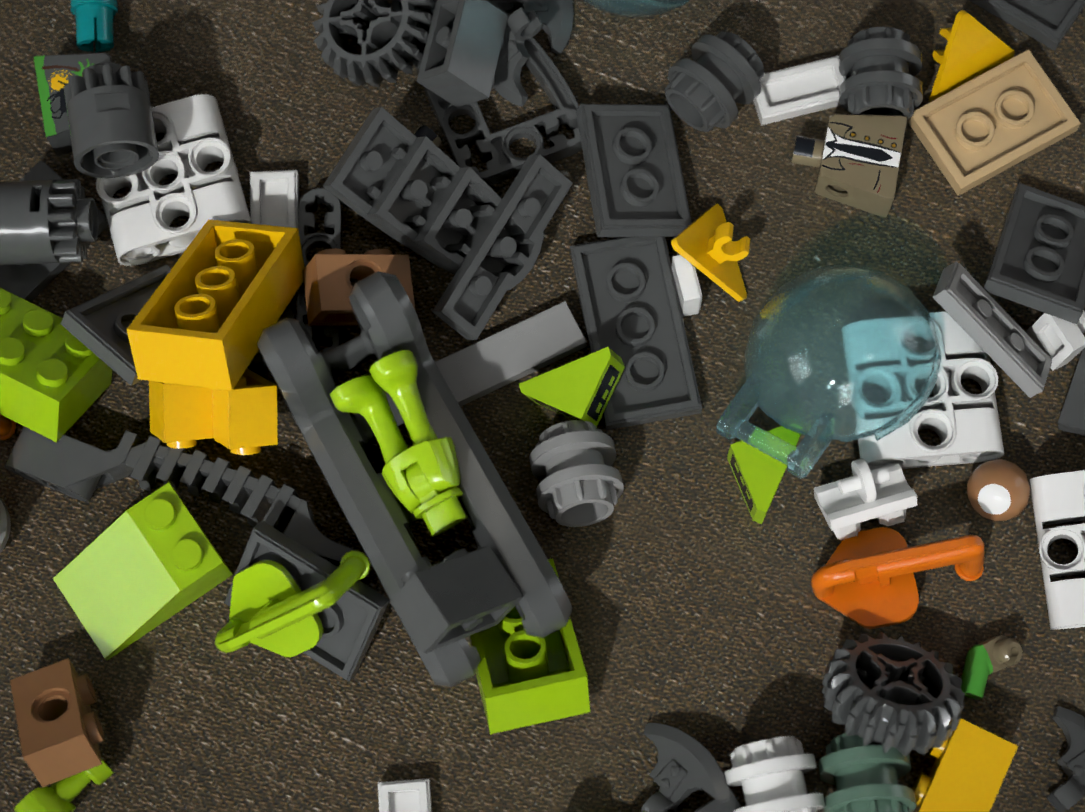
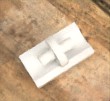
M860 458L853 460L851 463L853 476L814 487L815 500L831 531L834 532L839 540L857 536L861 530L860 523L877 518L879 524L886 526L902 523L905 521L906 509L917 506V494L908 485L899 463L870 470L865 459Z

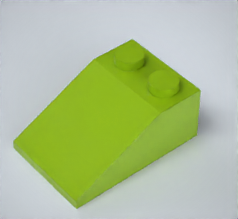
M168 482L126 510L61 570L53 580L103 657L108 661L233 574L181 497Z
M553 558L548 559L549 563L551 564L553 570L555 571L558 577ZM514 606L498 625L468 636L470 647L475 646L481 657L480 664L476 670V676L490 734L590 713L588 677L571 618H569L565 627L544 638L526 635L522 618Z

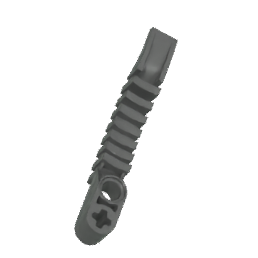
M23 426L4 465L6 469L16 475L87 503L90 502L96 489L128 476L139 481V488L151 492L157 478L163 480L164 485L169 482L175 491H177L180 482L187 484L188 492L199 497L202 489L209 492L210 500L219 504L222 500L229 502V510L246 516L247 524L253 527L264 521L280 532H283L293 515L283 534L337 567L340 566L342 556L354 550L330 540L316 528L313 511L308 508L307 501L299 498L295 489L285 484L279 489L273 479L261 475L258 480L251 470L239 466L236 471L228 461L219 457L215 463L211 462L207 454L195 450L193 455H190L185 448H168L160 439L149 436L147 442L143 443L137 434L126 430L118 447L106 452L66 435H63L56 443Z

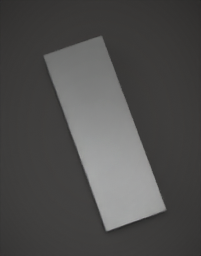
M955 261L944 268L933 298L1029 398L1042 392L1052 359L960 263Z
M566 301L442 358L436 361L435 364L461 407L586 348L587 341Z

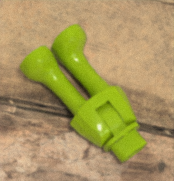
M402 350L387 355L374 363L369 369L371 375L357 377L341 384L330 393V397L334 406L340 412L358 413L365 418L383 454L386 465L382 469V475L387 485L404 507L413 512L416 519H424L431 535L436 536L467 518L458 501V498L463 494L460 487H457L460 484L458 459L452 438H437L430 425L417 387L418 365L412 351ZM386 392L393 399L413 442V446L408 448L388 403Z

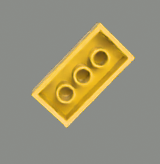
M208 219L126 329L138 379L162 382L164 384H181L206 387L212 390L232 391L258 352L257 342L263 329L277 323L304 281L303 269L305 267L298 228Z

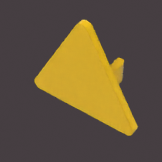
M965 10L959 11L955 17L953 27L941 28L939 32L948 42L944 50H934L932 54L934 60L940 64L929 102L1014 57L1015 51Z
M715 204L671 240V245L676 252L736 301L741 302L747 298V293L738 261L748 256L750 238L745 236L738 241H732L734 225L731 222H726L722 207L719 204Z

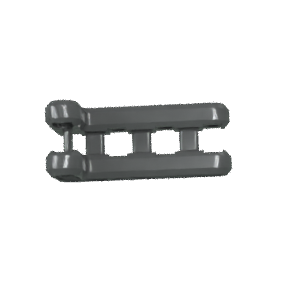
M378 271L354 284L349 295V301L361 333L359 336L325 353L317 351L303 321L285 318L263 329L257 342L262 357L390 601L404 585L402 578L408 571L421 563L428 562L430 565L431 563L427 556L421 557L415 546L416 540L412 533L411 525L412 522L418 519L394 495L384 480L382 473L376 474L371 465L372 459L367 450L368 441L376 437L370 425L361 414L340 412L334 406L330 393L336 388L334 384L335 377L370 359L378 361L392 353L410 350L418 365L417 387L430 425L437 438L451 437L454 443L460 471V484L457 487H460L463 493L458 498V501L473 530L477 550L490 546L524 596L515 607L522 618L526 635L544 638L567 625L573 611L571 602L435 364L427 347L417 313L396 275ZM386 392L388 403L399 426L404 421L393 399ZM401 620L435 685L452 688L475 675L481 657L475 646H469L466 638L424 654Z

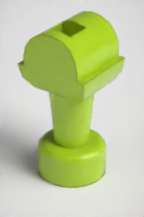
M101 759V765L57 781L50 787L34 789L15 806L14 811L74 812L76 807L72 804V801L92 780L96 785H101L114 772Z

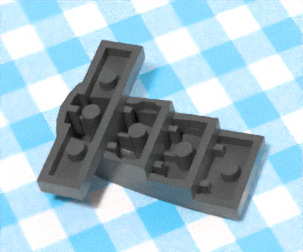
M383 107L373 108L323 184V187L387 235L428 261L453 274V279L432 312L465 339L477 340L506 291L519 284L533 268L541 251L544 238L543 231L573 183L540 154L529 155L506 194L501 198L470 166L460 168L427 136L416 137Z

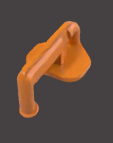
M878 527L859 531L857 536L842 540L826 565L814 572L811 579L812 590L819 600L864 628L875 629L900 624L909 620L918 609L919 594L914 576L915 572L954 565L956 574L965 581L978 580L984 571V542L977 535H966L908 547L904 537L891 528Z

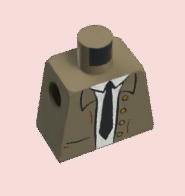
M839 114L829 116L823 140L796 135L791 163L818 168L814 190L818 195L887 218L895 196L907 117Z

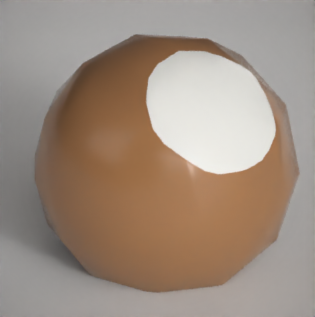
M1003 459L989 460L978 465L970 474L967 483V494L971 507L982 518L993 521H1008L1019 516L1027 507L1030 499V484L1026 473L1016 463Z

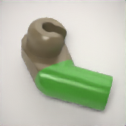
M1003 635L994 636L969 649L961 676V690L965 693V697L982 700L989 674L1018 664L1022 658L1023 651L1022 646L1016 639Z

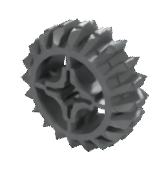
M328 0L325 4H316L318 12L323 17L312 22L315 30L320 33L314 42L317 48L323 51L321 54L323 61L332 67L334 73L342 79H349L358 86H363L367 82L372 87L380 88L383 78L389 83L397 84L398 71L402 70L405 74H413L412 66L410 65L411 61L414 58L422 60L423 52L420 49L422 45H426L428 37L426 31L430 29L433 17L430 13L435 9L433 0H401L402 11L393 10L387 0ZM354 36L358 39V44L362 46L361 55L352 54L348 37Z
M882 632L875 639L867 634H861L857 641L846 639L843 647L836 649L834 655L831 656L822 680L824 685L822 690L825 699L824 707L832 711V722L846 726V736H860L863 738L864 747L870 743L881 745L884 754L891 747H894L905 757L912 749L925 755L930 747L941 748L944 741L951 737L952 732L956 731L964 707L965 693L961 690L962 679L952 674L953 665L948 662H939L938 651L927 652L921 648V641L911 644L905 642L902 635L897 639H889Z

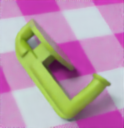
M352 550L342 556L340 566L325 581L304 591H301L289 571L278 562L261 560L242 569L233 578L229 622L217 633L215 637L216 648L221 652L231 653L252 643L288 658L313 648L323 635V626L317 613L334 605L358 580L368 575L370 571L368 557L360 551Z

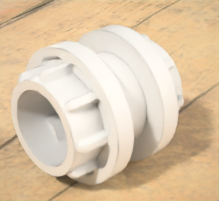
M794 736L777 737L736 747L730 754L732 769L724 772L727 785L729 787L742 786L746 802L745 807L736 809L733 812H817L826 807L823 793H807L803 774L817 768L814 754H804L801 741L795 739Z

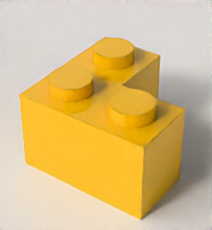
M248 368L232 391L149 381L150 432L162 442L167 443V446L170 448H191L197 445V440L214 438L215 442L221 443L233 454L252 455L261 452V446L278 445L277 385Z

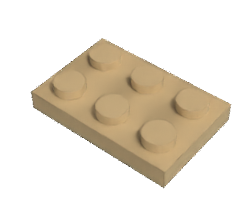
M1029 49L915 110L914 115L907 120L958 196L1078 130L1081 124Z

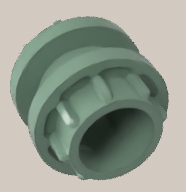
M846 733L834 737L830 744L825 747L826 756L822 757L818 762L819 776L823 782L836 785V791L824 798L826 806L823 808L824 812H913L916 809L914 790L898 785V779L908 774L911 770L909 754L905 757L894 747H891L884 754L881 745L870 743L864 747L863 738L858 735L846 736Z

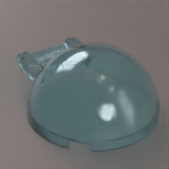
M833 264L816 267L796 275L778 287L763 303L751 326L744 352L746 382L720 416L716 427L717 434L728 440L736 437L786 464L788 472L799 479H803L809 474L833 439L849 442L875 435L876 441L880 440L912 419L926 403L937 382L941 363V349L938 344L937 332L932 317L908 287L881 271L863 265ZM758 406L767 416L782 427L805 435L798 447L748 422Z

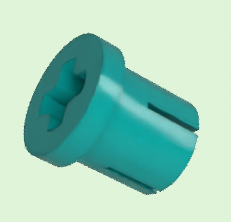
M71 0V13L76 16L77 48L93 52V41H95L96 52L111 50L114 47L113 16L118 12L117 0Z

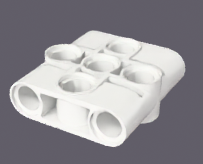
M199 94L152 107L155 133L166 134L161 141L157 142L159 152L157 162L150 168L130 176L118 178L96 177V190L102 200L117 260L121 265L135 266L184 252L208 219L252 224L239 180L238 170L232 156L218 103L214 96ZM212 162H223V165L214 172L204 171V168ZM170 174L177 175V178L172 183L159 185V181L164 176ZM125 187L131 188V191L125 197L113 198L117 190ZM179 216L189 217L185 225L176 228L169 227L175 218Z
M946 311L862 318L850 321L843 326L851 385L849 405L855 415L860 458L865 459L870 470L899 463L902 469L979 463L995 460L1004 455L995 390L998 386L996 369L991 365L989 355ZM913 336L922 339L926 344L927 350L915 351L906 344L905 338ZM970 378L977 381L981 386L982 393L971 394L962 387L960 380ZM916 382L927 384L932 389L934 397L922 398L916 395L911 384ZM868 386L877 387L884 393L886 400L879 403L872 402L864 396L862 389ZM931 429L935 431L940 438L941 444L937 446L925 444L920 439L918 430Z
M1085 470L1031 478L1029 483L1050 629L1085 627V578L1050 581V577L1085 574V523L1043 529L1042 526L1085 521ZM1061 538L1072 541L1078 549L1076 559L1065 565L1053 562L1048 555L1050 544Z

